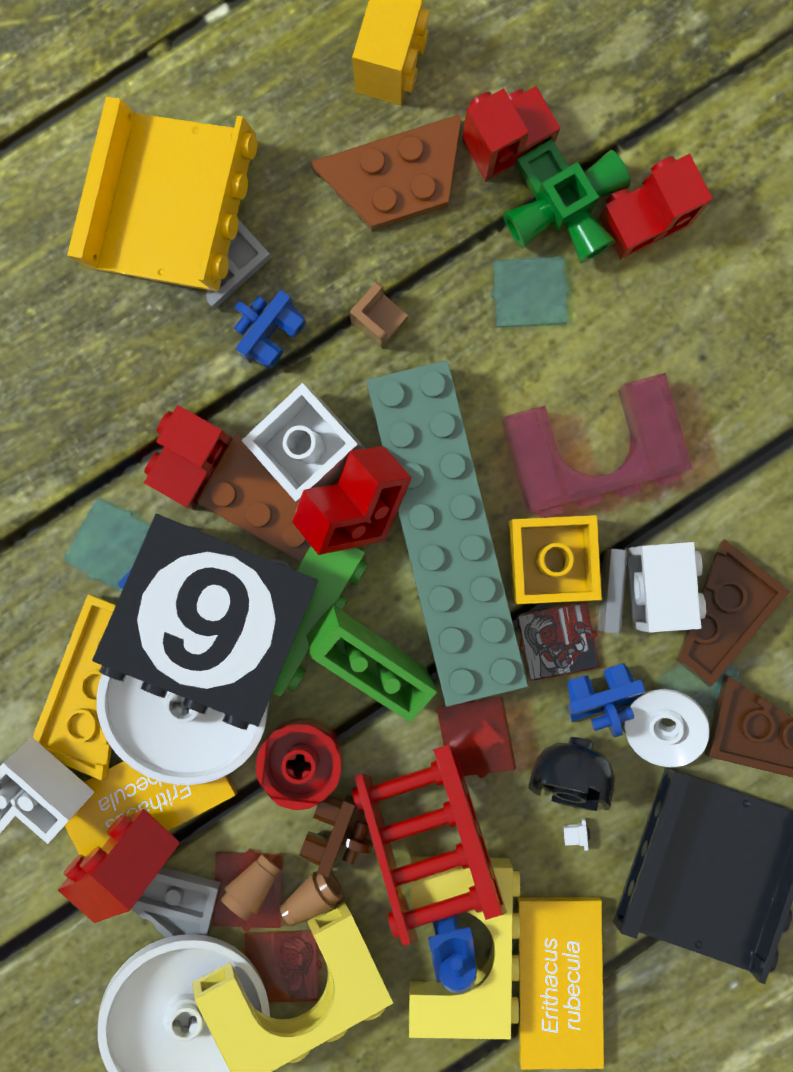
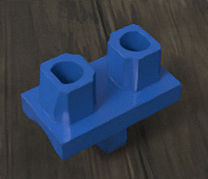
M282 290L278 292L265 310L264 308L268 303L259 296L250 307L240 301L234 307L242 316L234 327L239 334L243 336L250 326L253 325L235 348L240 353V356L249 363L254 360L272 369L281 358L283 350L270 341L269 338L279 328L294 339L306 325L305 318L294 307L291 297Z
M625 663L604 670L603 675L609 690L595 694L588 675L569 680L567 684L570 700L568 714L571 722H577L604 713L603 716L591 719L594 731L609 727L613 737L623 735L622 722L634 719L631 707L618 711L616 709L632 704L635 699L645 693L641 679L634 681Z
M457 915L432 922L435 936L428 937L437 983L441 982L444 988L453 993H464L470 990L477 978L474 942L470 927L461 929Z

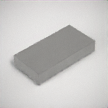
M604 550L601 581L602 600H600L597 631L617 634L621 632L627 565L626 550Z

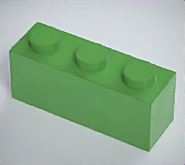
M333 604L306 635L313 660L410 723L437 693L436 687L425 666Z

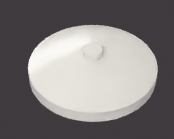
M103 674L101 676L97 691V714L105 738L115 753L131 768L157 781L177 785H196L222 778L240 767L251 756L263 735L268 716L269 702L259 727L249 724L247 730H243L223 722L225 714L212 708H208L207 713L202 714L181 705L184 697L169 691L165 698L140 689L143 681L127 675L124 682Z
M197 934L167 937L151 943L136 952L115 973L107 986L100 1005L98 1044L101 1058L107 1071L230 1072L194 1000L192 982L231 962L252 1005L259 1012L270 1017L265 986L255 966L241 951L229 943L214 937Z

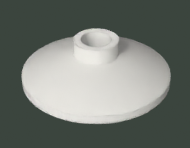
M657 689L642 694L631 704L630 707L633 711L634 719L625 721L626 737L634 751L646 761L663 767H679L691 763L705 750L710 734L708 718L701 706L688 695L671 689ZM661 719H672L676 725L666 726Z

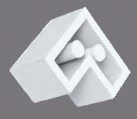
M31 736L0 766V834L17 817L48 844L93 795L94 791Z

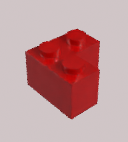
M537 86L526 92L523 89H519L509 95L503 88L494 94H491V92L482 93L470 102L469 107L466 109L462 141L483 179L487 181L515 166L518 158L547 141L553 139L555 143L560 127Z
M690 154L678 160L674 156H669L651 167L652 172L642 182L643 187L632 192L625 188L606 199L607 204L602 210L599 219L604 229L616 240L613 247L620 260L692 225L713 200Z
M177 405L173 412H166L157 427L156 432L160 435L156 442L164 446L161 453H154L148 461L144 473L148 476L144 484L184 507L194 510L198 504L196 503L197 499L232 438L223 430Z
M384 446L350 451L338 484L303 490L292 523L318 555L383 542L387 538L412 477Z
M145 809L130 816H127L125 813L122 814L108 829L107 834L110 838L102 848L96 847L87 856L80 854L68 865L63 873L67 879L59 887L58 891L93 923L129 912L180 844Z

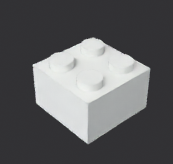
M303 383L242 439V442L295 502L298 503L303 490L332 484L342 474L350 451L366 449L315 391Z
M694 542L625 548L627 552L632 629L649 633L701 629V619H704L706 616V602L704 595L698 593L697 576L702 575L703 566L701 554L699 551H695Z

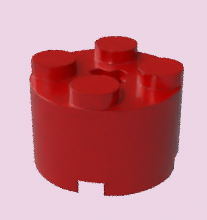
M309 718L292 719L275 728L260 747L256 759V775L261 787L277 805L292 810L309 809L325 800L336 788L343 768V751L336 733L325 724ZM297 754L304 755L305 761L311 763L306 766L304 771H298L297 763L291 762V760H295Z

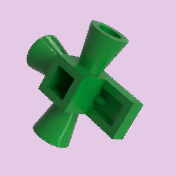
M553 139L517 159L516 166L537 200L503 212L506 227L520 248L524 249L549 225H552L556 233L568 228L580 264L600 255L616 242L591 214L599 197L630 187V177L627 168L615 151H608L585 173L578 162L570 167L568 166Z

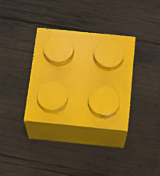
M369 0L352 56L355 93L397 105L402 104L405 91L412 93L418 73V68L416 67L418 54H424L429 36L427 26L430 10L424 8L425 0Z
M597 515L512 519L508 521L512 603L529 604L602 600Z

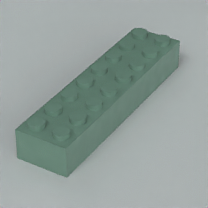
M448 360L367 379L368 392L381 445L390 452L412 477L398 509V515L446 707L528 687Z

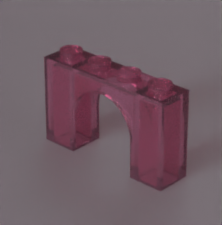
M666 373L626 383L618 390L629 429L630 446L627 456L620 467L608 475H585L571 468L563 460L556 446L546 406L504 417L502 426L527 515L537 512L539 518H548L562 514V505L577 501L578 507L581 509L602 503L601 495L617 491L618 498L642 492V483L656 480L657 486L662 487L682 481L680 473L693 468Z

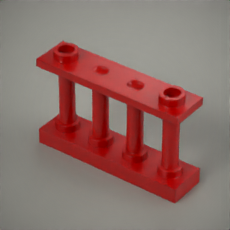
M449 744L433 749L436 760L431 762V767L373 785L370 775L361 773L354 776L357 787L352 788L354 802L358 811H364L392 908V912L388 913L389 926L394 938H400L402 946L419 941L415 930L416 927L475 909L477 913L483 911L485 920L507 913L456 748ZM437 783L438 786L444 785L449 801L443 803V808L385 826L379 801ZM447 824L450 827L457 826L462 843L456 844L455 850L397 868L391 842ZM460 866L464 870L470 868L475 885L469 887V892L417 909H409L403 888L404 884Z

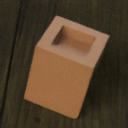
M375 282L350 311L351 323L381 349L408 320V315L384 295L383 286L378 282Z

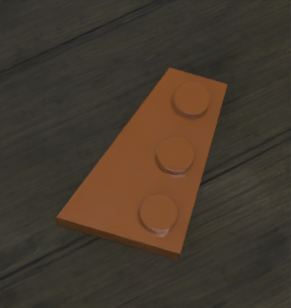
M236 432L196 503L302 562L311 545L292 523L299 503L295 502L242 442L243 438Z

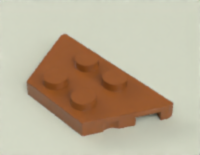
M458 114L311 161L313 171L332 187L336 195L358 214V218L371 231L446 208L449 203L461 125L460 115Z

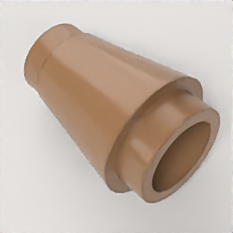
M261 854L257 860L224 888L226 894L222 897L221 901L232 912L247 921L252 913L257 915L281 869Z
M315 871L280 905V912L290 926H295L298 923L337 908L338 901L343 898V890L331 872L329 877H325Z

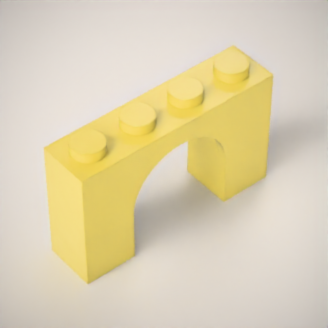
M411 856V863L430 857ZM490 858L507 913L485 920L483 911L479 913L475 909L467 911L480 919L492 936L489 956L483 966L477 971L475 984L464 993H453L444 988L441 982L409 980V1038L511 1039V1024H518L519 1022L518 997H512V981H519V956L512 955V939H519L520 937L519 913H513V897H520V872L513 871L509 858ZM460 866L411 882V909H417L469 892V887L475 885L470 868L464 870Z
M344 901L338 904L337 908L307 921L326 961L328 979L320 1000L306 1013L290 1019H275L259 1012L250 1002L231 962L192 982L194 1000L230 1072H272L286 1063H296L305 1058L311 1049L326 1041L333 1042L338 1040L352 1026L363 1020L369 1021L377 1018L384 1012L386 1007L393 1004L354 918Z

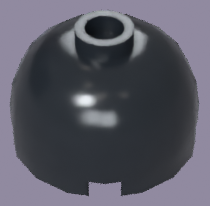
M570 737L568 743H556L541 752L533 766L528 789L538 796H541L542 789L552 792L551 801L583 810L597 811L598 803H601L606 811L611 806L615 776L612 766L605 756L593 749L594 743L583 738Z

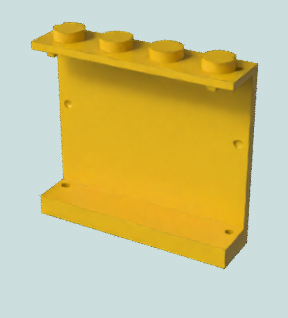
M106 97L67 256L88 269L219 292L221 280L225 279L228 273L229 260L227 255L230 243L238 232L237 213L240 201L245 198L248 190L247 172L250 160L254 159L257 152L258 141L256 140V133L243 116H237L235 126L232 128L134 113L122 99Z

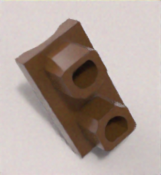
M347 794L344 800L328 796L317 805L313 818L334 826L331 836L328 839L309 831L299 855L311 863L319 865L317 873L325 877L330 875L341 844L347 847L342 860L350 864H354L358 852L369 854L372 851L373 842L364 837L368 827L366 822L357 820L353 832L347 831L356 807L353 796Z

